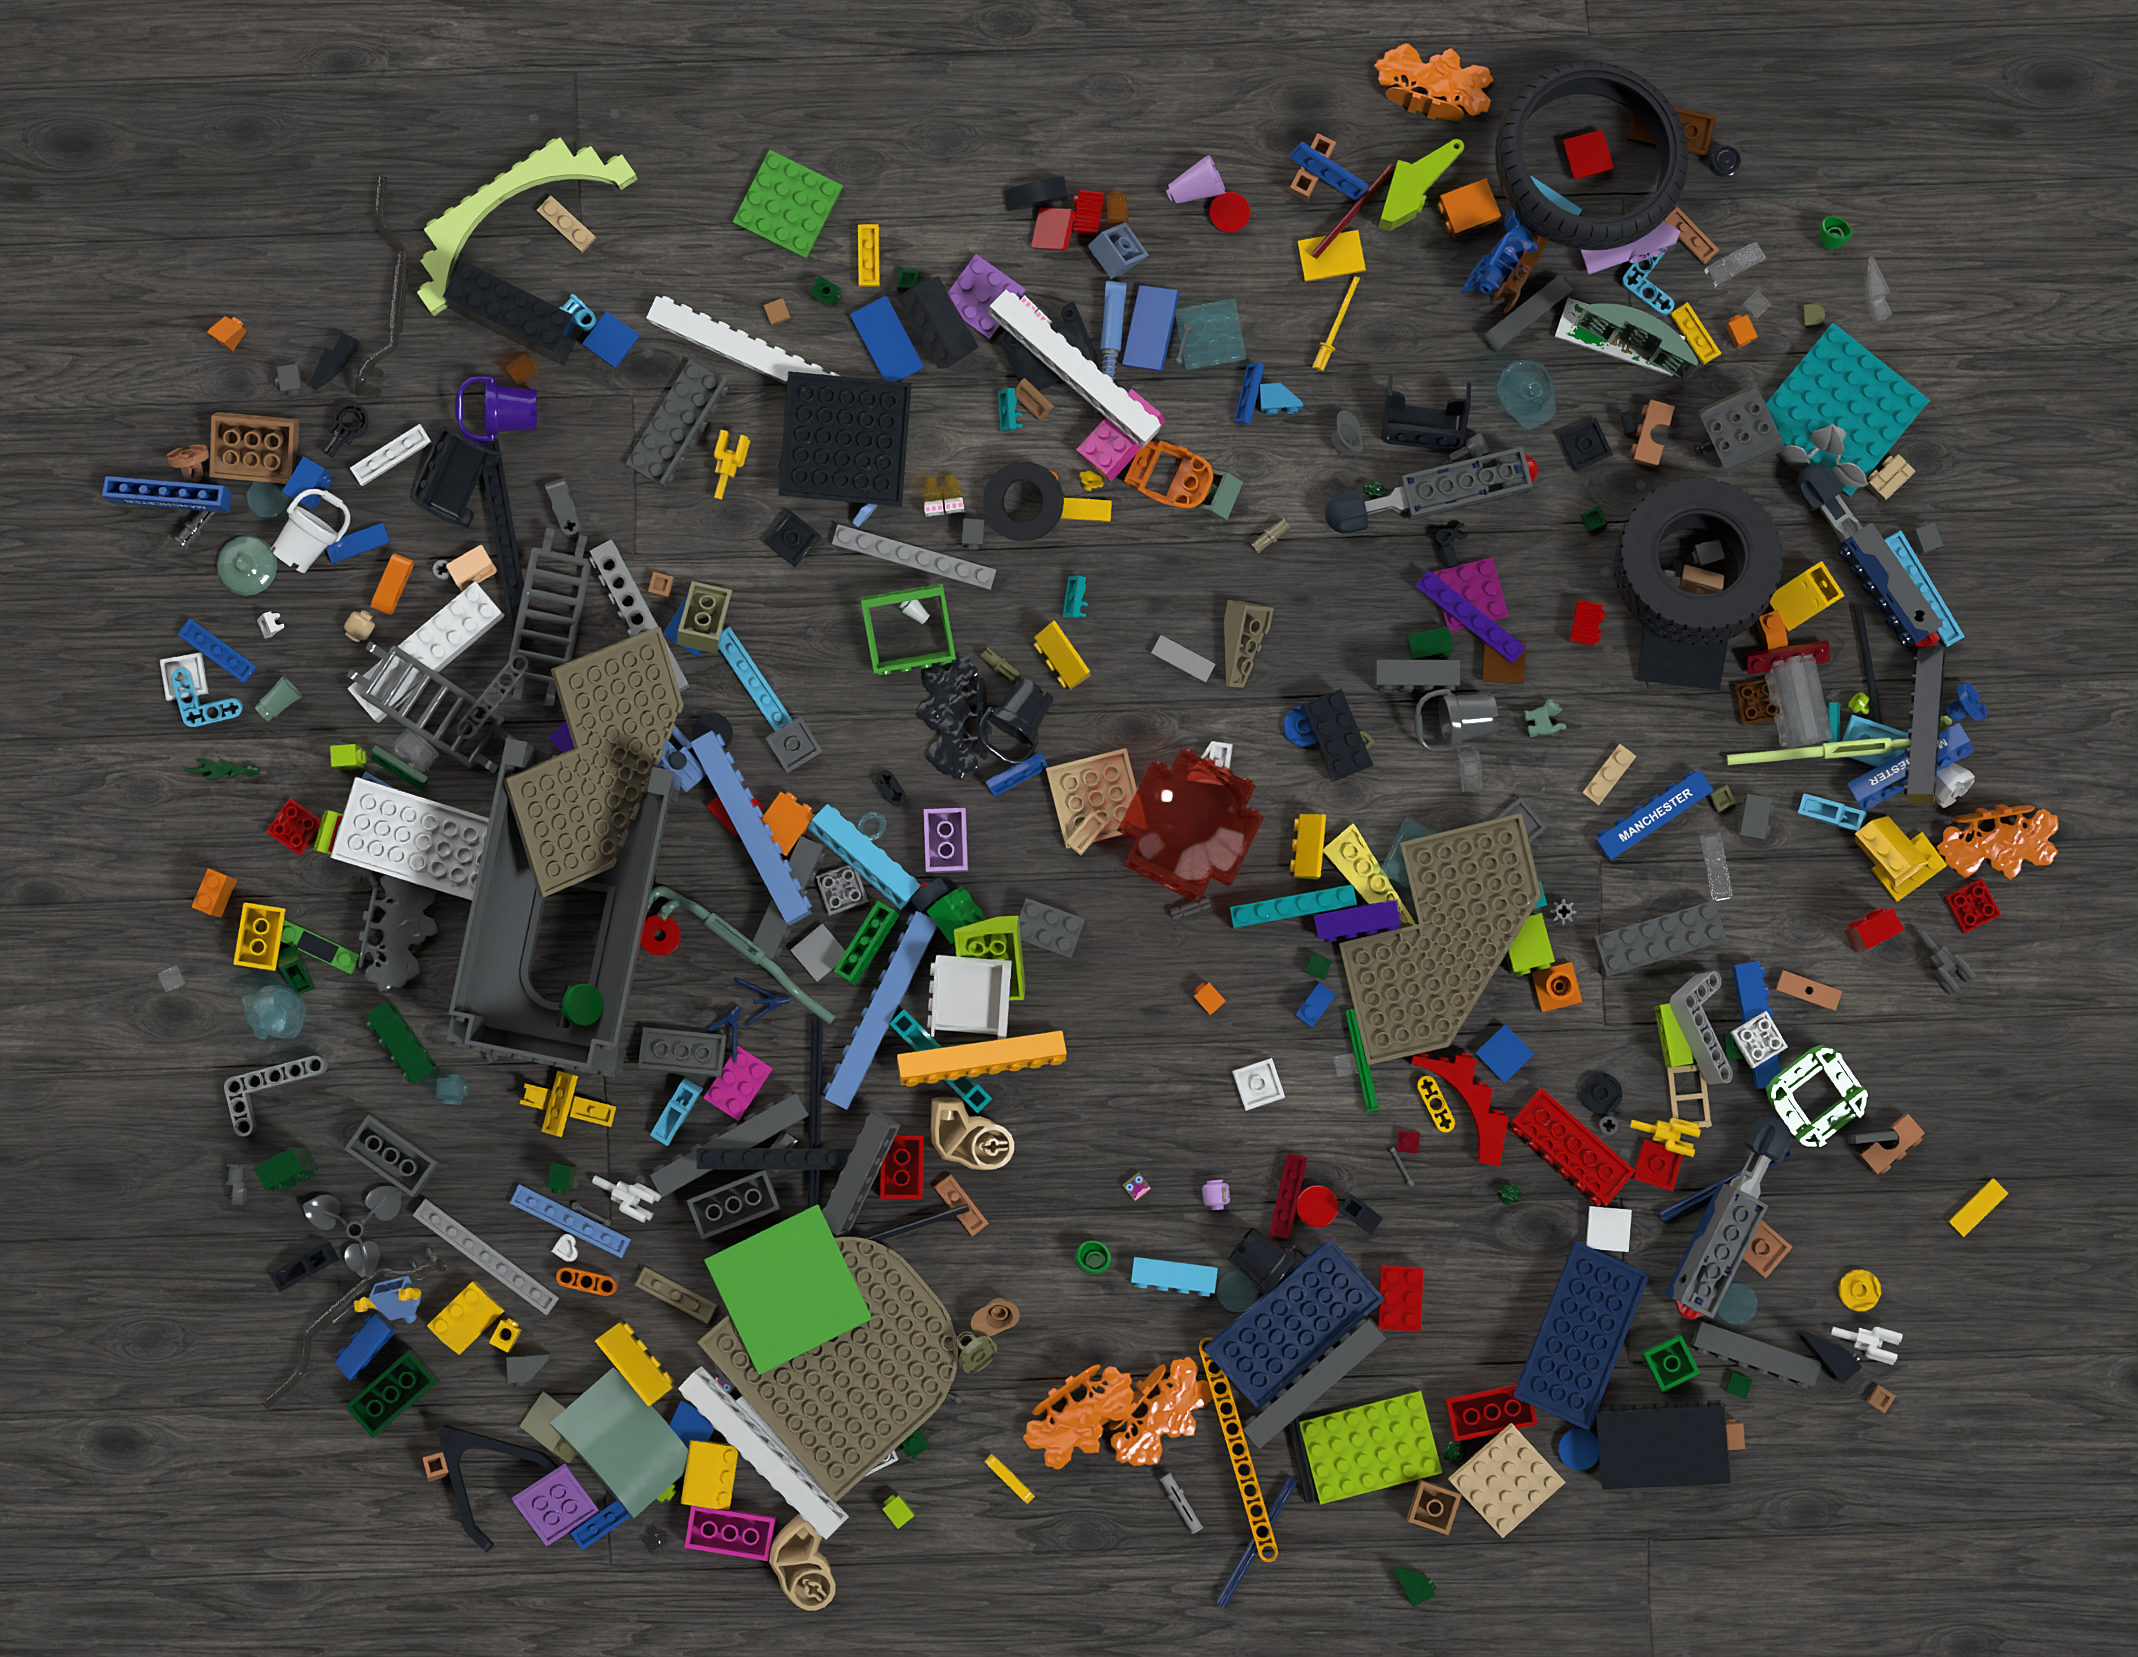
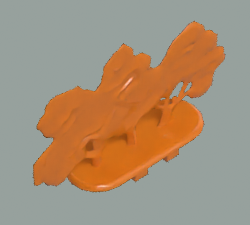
M1405 43L1398 46L1397 49H1391L1386 52L1384 59L1377 60V63L1374 65L1379 71L1378 80L1381 85L1392 86L1397 83L1400 86L1389 88L1385 92L1386 97L1395 104L1407 107V112L1415 114L1417 110L1428 114L1427 118L1435 120L1436 117L1450 121H1459L1464 117V112L1457 106L1459 104L1472 116L1481 112H1488L1491 100L1482 91V88H1486L1493 82L1490 70L1487 67L1477 65L1461 69L1459 66L1460 57L1452 48L1444 51L1443 55L1437 54L1430 57L1429 63L1425 64L1422 63L1417 50L1410 44ZM1401 75H1405L1408 78V86H1406L1405 82L1402 83ZM1395 76L1398 77V82L1394 80ZM1416 81V84L1411 86V82ZM1418 86L1427 89L1428 96L1411 91V89ZM1444 96L1447 98V102L1433 97ZM1456 96L1460 97L1458 101H1454Z
M2001 804L1995 805V810L1989 811L1983 807L1976 808L1975 813L1952 818L1957 823L1970 822L1971 824L1964 831H1960L1953 826L1947 827L1943 832V842L1937 846L1940 855L1945 856L1946 864L1956 869L1957 873L1964 878L1975 873L1981 866L1982 861L1988 858L1991 860V866L1997 871L2002 870L2004 876L2011 880L2021 871L2024 859L2032 862L2035 866L2050 865L2054 861L2058 850L2054 847L2053 843L2048 841V838L2059 829L2058 817L2051 815L2045 809L2039 810L2033 818L2027 819L2023 817V813H2028L2035 809V806L2032 805L2008 807ZM2017 815L2014 825L2002 824L2000 822V817ZM1994 818V830L1983 832L1978 828V821ZM2022 822L2027 824L2026 829L2023 828ZM1972 830H1974V837L1970 842H1966L1967 834H1972ZM1977 832H1980L1982 836H1977ZM1959 834L1964 835L1962 839H1959Z
M1186 1357L1184 1360H1173L1170 1368L1171 1374L1168 1379L1161 1380L1166 1371V1366L1162 1364L1144 1382L1139 1380L1135 1385L1137 1390L1133 1395L1130 1417L1119 1421L1112 1420L1109 1426L1111 1430H1115L1127 1420L1126 1431L1118 1432L1111 1438V1446L1117 1451L1116 1461L1121 1463L1128 1461L1133 1466L1158 1464L1162 1454L1161 1435L1167 1434L1170 1438L1179 1437L1181 1434L1194 1436L1196 1421L1191 1415V1410L1205 1408L1213 1400V1395L1209 1382L1204 1380L1196 1381L1198 1365L1191 1358ZM1171 1383L1173 1387L1169 1388L1166 1384ZM1158 1384L1161 1391L1160 1394L1152 1399H1148L1147 1395ZM1143 1401L1148 1406L1147 1413L1141 1418H1134L1131 1414ZM1137 1421H1143V1424L1139 1425ZM1132 1423H1134L1138 1429V1434L1135 1437L1132 1435L1131 1429L1134 1427ZM1127 1432L1129 1433V1439L1125 1437Z
M1100 1364L1088 1368L1077 1377L1071 1375L1065 1380L1066 1385L1060 1389L1053 1388L1049 1391L1048 1394L1050 1396L1032 1411L1033 1415H1039L1047 1411V1417L1043 1421L1032 1420L1027 1423L1026 1434L1023 1436L1024 1441L1030 1449L1045 1448V1465L1057 1470L1063 1468L1071 1460L1074 1447H1079L1084 1453H1099L1100 1443L1098 1438L1101 1437L1103 1427L1099 1423L1100 1419L1104 1417L1119 1421L1130 1417L1131 1403L1134 1395L1130 1388L1132 1383L1130 1373L1121 1374L1116 1367L1109 1366L1103 1371L1101 1381H1090L1101 1369ZM1107 1381L1108 1385H1103L1102 1382ZM1082 1385H1085L1087 1388L1085 1398L1079 1402L1074 1401L1070 1394ZM1094 1386L1096 1389L1099 1386L1104 1388L1105 1391L1102 1394L1096 1393L1092 1387ZM1089 1392L1093 1393L1092 1398L1089 1397ZM1066 1398L1067 1404L1062 1412L1059 1413L1052 1409L1053 1406ZM1051 1418H1053L1055 1422L1053 1425L1050 1423Z

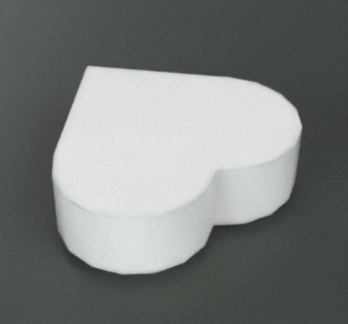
M570 1234L563 1235L551 1252L565 1261L575 1260L578 1256V1250L575 1247V1237Z

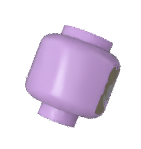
M1223 1180L1206 1181L1207 1184L1202 1187L1204 1205L1211 1206V1210L1224 1209V1205L1230 1202L1229 1185L1223 1183Z

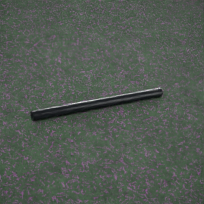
M1862 604L1854 605L1874 722L1883 725Z
M964 1204L863 1238L877 1242L969 1212L970 1209L968 1204Z

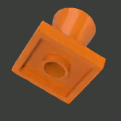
M1572 962L1531 972L1541 1013L1582 1003ZM1556 983L1562 984V990L1556 989Z

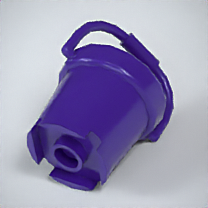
M492 376L469 378L462 383L458 389L457 398H455V419H457L458 427L464 435L477 441H494V436H497L499 432L536 430L537 389L499 386L497 382H494V377ZM487 381L485 388V431L487 436L473 435L463 426L462 394L466 386L472 382Z

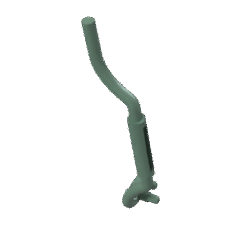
M658 886L651 890L648 909L660 896L670 900L658 912L657 916L665 921L671 912L679 906L694 913L705 922V926L756 965L760 964L769 971L805 1007L830 1025L835 1019L833 1014L796 986L778 965L765 956L766 953L714 912L711 914L696 902L681 896L668 887Z

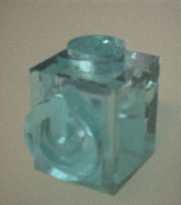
M448 1074L447 1078H437L436 1099H441V1104L461 1105V1100L468 1096L469 1085L465 1084V1079H460V1075Z

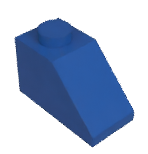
M1319 982L1295 1014V1017L1312 1028L1336 994Z

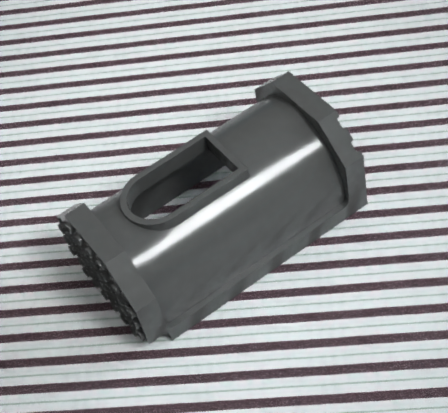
M506 738L449 1009V1015H452L447 1040L452 1041V1046L615 1078V1074H621L626 1053L625 1049H620V1040L670 802L677 803L682 778L674 771L652 767L648 790L641 798L639 803L641 806L635 820H632L629 826V834L623 847L619 849L615 866L571 885L573 887L607 893L588 982L589 985L599 991L603 1000V1010L599 1019L591 1025L577 1026L570 1022V1029L556 1027L560 1008H558L559 1003L543 998L536 991L531 979V965L546 897H539L503 781L505 777L551 758L550 754L537 750L528 742Z

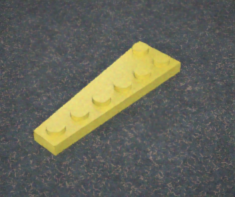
M1354 824L1350 825L1323 849V853L1368 904L1398 899L1402 924L1398 926V929L1416 925Z

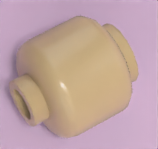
M364 610L352 612L344 625L345 634L356 642L367 640L375 627V623L371 620L373 616Z

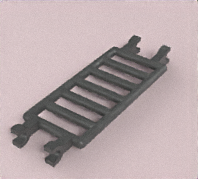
M546 528L542 548L533 547L531 549L509 660L514 655L520 654L529 660L557 666L572 661L592 564L590 559L583 558L587 536H577L573 556L550 550L555 529ZM538 556L583 566L581 577L578 578L537 569ZM534 576L579 586L577 597L573 598L532 589ZM530 597L574 606L573 616L568 618L528 609ZM530 617L570 626L569 636L564 638L523 629L525 618ZM525 637L566 646L564 659L519 649L521 638ZM517 658L513 661L514 668H516ZM525 671L513 686L511 699L519 700L521 699L524 680L547 684L543 706L552 707L554 705L556 685L553 677Z
M370 641L365 648L383 659L370 680L354 669H351L347 674V677L364 687L360 693L361 698L467 768H472L478 762L495 773L499 765L483 756V751L495 734L505 741L506 738L517 740V737L500 727L504 721L503 716L495 711L491 713L489 718L494 720L470 757L467 758L458 752L466 738H462L459 735L451 747L441 741V738L464 704L467 702L473 706L477 699L399 647L392 646L386 652ZM395 656L405 661L406 664L384 697L379 700L370 693ZM414 667L424 675L402 708L397 712L388 704ZM432 679L440 684L441 687L417 723H414L406 715ZM450 691L459 698L435 734L432 735L423 728L444 696ZM477 707L474 712V716L480 719L483 714L486 715L483 707ZM467 723L461 732L464 735H469L473 730L472 725Z

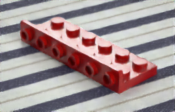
M1542 1088L1533 1095L1508 1124L1513 1134L1518 1137L1521 1136L1527 1141L1526 1144L1533 1151L1537 1150L1546 1163L1549 1165L1553 1164L1563 1178L1570 1179L1574 1183L1573 1186L1579 1192H1584L1588 1195L1590 1202L1597 1207L1607 1206L1635 1173L1632 1167Z

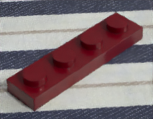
M1828 640L1746 653V671L1748 675L1830 662V644Z
M1290 1153L1286 1154L1268 1235L1285 1239L1290 1238L1307 1157Z

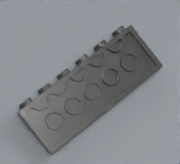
M689 359L625 464L664 488L667 484L671 485L676 476L674 472L677 467H682L687 458L685 454L688 449L692 450L694 448L699 431L702 433L708 424L707 418L710 414L713 415L719 406L717 404L718 400L727 394L729 390L728 381Z

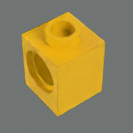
M510 1318L507 1321L501 1320L489 1343L507 1353L510 1352L522 1331L518 1327L519 1323ZM504 1328H508L512 1333L509 1340H505L502 1337V1330Z

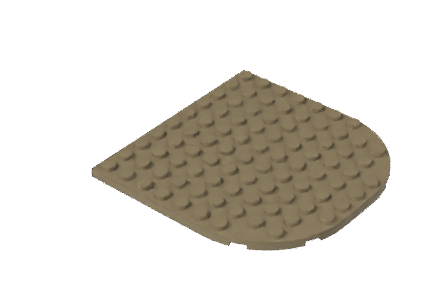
M839 1237L834 1239L870 1312L871 1320L760 1375L757 1374L729 1314L696 1342L835 1503L933 1415L946 1398L954 1381L958 1363L957 1336L950 1315L939 1298L915 1270L895 1251L875 1241L857 1237Z

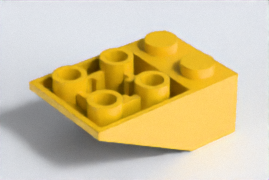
M1821 561L1776 590L1769 604L1774 611H1779L1783 624L1789 632L1845 595Z

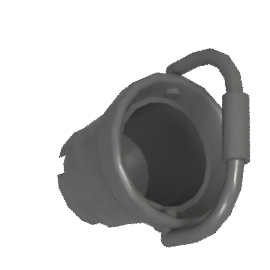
M1442 689L1427 693L1418 702L1414 714L1415 735H1417L1419 743L1423 748L1431 752H1444L1454 750L1455 746L1459 745L1462 741L1496 734L1499 729V723H1494L1496 716H1498L1495 698L1491 695V692L1454 695L1450 689ZM1437 695H1440L1438 700L1439 723L1443 739L1447 745L1442 747L1428 745L1422 736L1421 708L1425 701Z

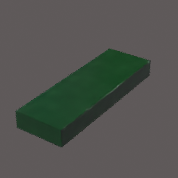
M376 745L371 750V760L419 790H425L428 784V777Z

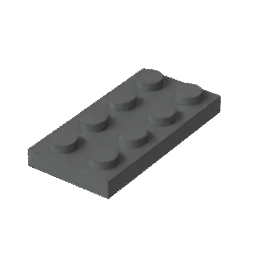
M643 1027L638 1069L722 1078L727 1037L726 1035Z

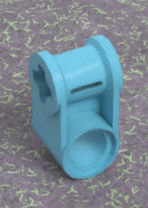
M571 294L568 302L559 308L573 314L582 330L591 332L598 323L597 318L580 299ZM585 317H592V321L589 324H582Z

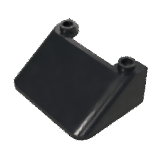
M1074 301L1062 308L1061 316L1064 324L1052 330L1063 335L1070 346L1079 349L1086 360L1096 363L1097 354ZM1009 332L999 336L1000 344L1018 382L1025 378L1038 391H1041L1063 380Z
M443 427L437 434L412 492L413 501L440 519L469 529L474 513L466 507L484 465L496 466L502 453L451 428Z

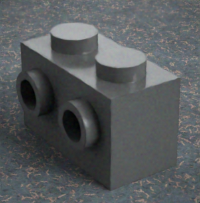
M1751 794L1744 795L1738 837L1762 841L1765 840L1766 836H1769L1771 825L1768 824L1769 816L1773 815L1774 804H1771L1772 798Z

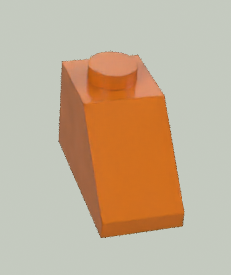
M225 316L212 326L207 333L217 342L234 351L247 331L242 327L243 323L235 317L229 319Z
M1776 610L1760 616L1755 623L1765 649L1787 647L1786 629L1779 611Z

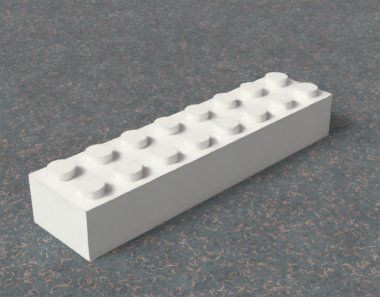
M474 582L398 647L438 673L505 615L484 590ZM395 656L370 694L381 700L406 662ZM382 660L363 676L370 680ZM413 667L388 706L395 709L404 702L424 674ZM355 682L348 690L369 715L379 723L387 714L361 698L360 693L364 687Z

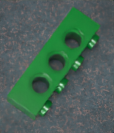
M877 901L835 967L834 972L856 986L898 919L899 914L880 901Z

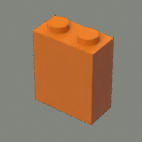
M1487 178L1440 195L1439 203H1437L1440 214H1444L1447 220L1445 222L1447 232L1452 233L1453 238L1497 222L1501 218V213Z
M788 791L786 794L780 792L762 817L763 823H768L773 832L771 838L774 843H779L783 850L782 854L786 857L790 855L797 845L800 836L804 835L811 820L815 817L812 814L814 809L805 803L803 806L795 802L797 798Z
M207 869L191 907L221 918L237 879L221 872Z

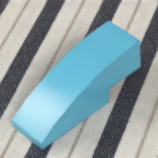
M1805 793L1798 810V814L1855 833L1863 828L1867 817L1865 811Z
M685 1078L680 1083L672 1099L668 1102L650 1136L668 1146L703 1088Z

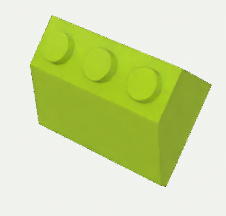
M1670 1003L1655 1006L1654 1010L1666 1068L1692 1064L1695 1057L1677 1022Z

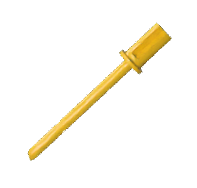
M1354 276L1326 343H1320L1319 345L1321 348L1312 368L1319 372L1324 371L1331 353L1335 351V348L1331 345L1360 277Z

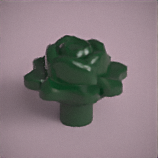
M1371 481L1368 486H1363V493L1370 496L1369 501L1387 495L1386 488H1383L1380 482Z
M1515 1184L1501 1185L1498 1193L1504 1198L1503 1203L1505 1205H1510L1514 1201H1520L1523 1196Z
M1461 1441L1448 1442L1447 1446L1443 1448V1458L1448 1460L1449 1463L1461 1462L1462 1457L1467 1455L1465 1451L1466 1444L1461 1443Z

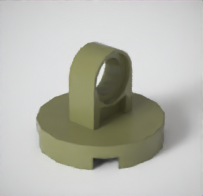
M963 1332L957 1338V1344L962 1351L958 1359L959 1366L966 1373H969L971 1370H974L976 1373L985 1368L993 1360L991 1356L993 1351L997 1352V1344L989 1336L976 1338L971 1332ZM965 1339H972L966 1347L962 1346V1342Z

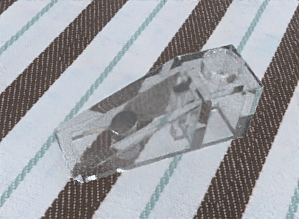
M1721 832L1701 835V846L1712 900L1719 901L1734 898Z

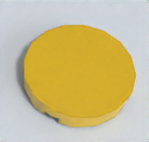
M1852 1270L1846 1273L1840 1280L1838 1286L1839 1297L1842 1303L1849 1309L1867 1311L1877 1304L1881 1295V1285L1878 1279L1870 1272Z

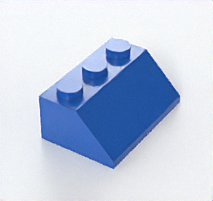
M379 1313L374 1316L370 1314L363 1323L365 1327L362 1331H356L350 1338L352 1343L347 1349L343 1347L336 1356L338 1360L335 1364L349 1380L357 1379L398 1330Z

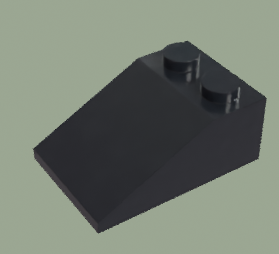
M1798 1329L1795 1332L1817 1360L1822 1362V1366L1836 1382L1845 1383L1863 1368L1859 1364L1861 1359L1854 1351L1851 1352L1850 1350L1843 1349L1803 1330Z

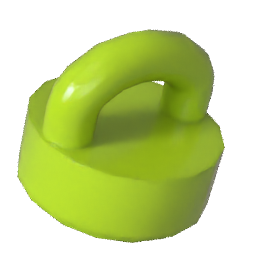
M1863 692L1858 693L1850 700L1848 707L1854 713L1861 711L1864 714H1868L1869 708L1867 703L1869 698Z

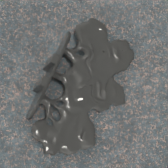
M386 874L381 877V885L385 890V897L381 900H376L378 889L374 886L369 911H364L363 920L366 921L365 931L360 932L359 940L362 941L359 968L363 966L366 953L370 952L374 963L365 970V977L368 981L376 983L380 992L388 991L391 986L400 988L408 980H413L420 974L418 961L408 948L411 944L420 945L427 936H433L438 933L433 918H429L423 913L429 905L433 904L437 890L416 883L412 884L409 881ZM388 899H393V903L386 902ZM375 906H380L386 911L379 923L372 922ZM371 928L381 929L384 933L383 941L377 946L368 943ZM385 945L386 947L383 950L379 948L380 946ZM377 951L382 952L386 956L385 962L378 958L379 954L376 953ZM376 962H379L381 967H376Z

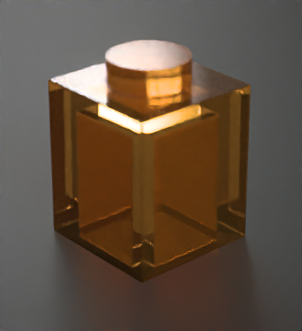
M1121 191L1110 192V195H1106L1108 224L1128 222L1127 193L1122 194Z
M525 353L505 367L520 388L539 374V371L536 369L539 366L532 356L528 358Z

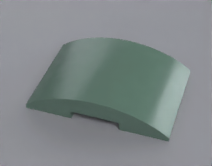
M1618 304L1586 305L1574 324L1609 343L1617 337L1651 354L1648 360L1649 363L1682 380H1685L1698 364L1693 351L1678 333L1656 317L1632 307Z
M614 1367L550 1423L576 1455H579L605 1484L606 1489L633 1519L686 1471L689 1452L687 1447L652 1405L648 1407L629 1382Z

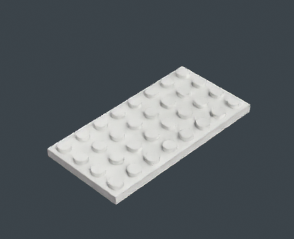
M355 777L330 858L473 900L489 818Z

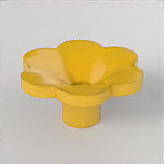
M1092 471L1080 472L1079 474L1081 482L1085 484L1084 489L1087 491H1091L1092 488L1103 487L1104 485L1102 477L1094 474Z

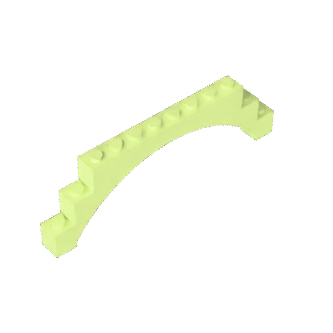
M554 138L542 150L532 152L523 163L520 161L513 165L512 170L508 173L498 175L490 185L485 184L480 187L478 193L472 197H465L459 206L447 209L444 212V216L438 220L433 219L428 222L424 230L437 250L428 251L420 261L434 281L424 283L417 293L433 316L449 307L442 296L451 281L459 253L476 226L493 209L521 191L552 181L568 179L593 180L616 185L622 190L637 180L636 174L623 155L613 156L607 161L608 164L604 165L591 146L580 149L576 153L577 155L573 157L562 139L558 138L556 140Z

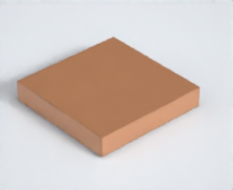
M1761 1220L1744 1254L1743 1260L1766 1279L1792 1249V1246Z

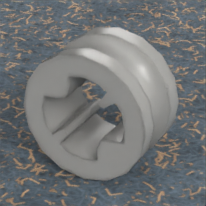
M439 560L433 566V573L439 579L445 580L451 577L449 570L447 573L439 575L440 571L438 568L447 565V561Z

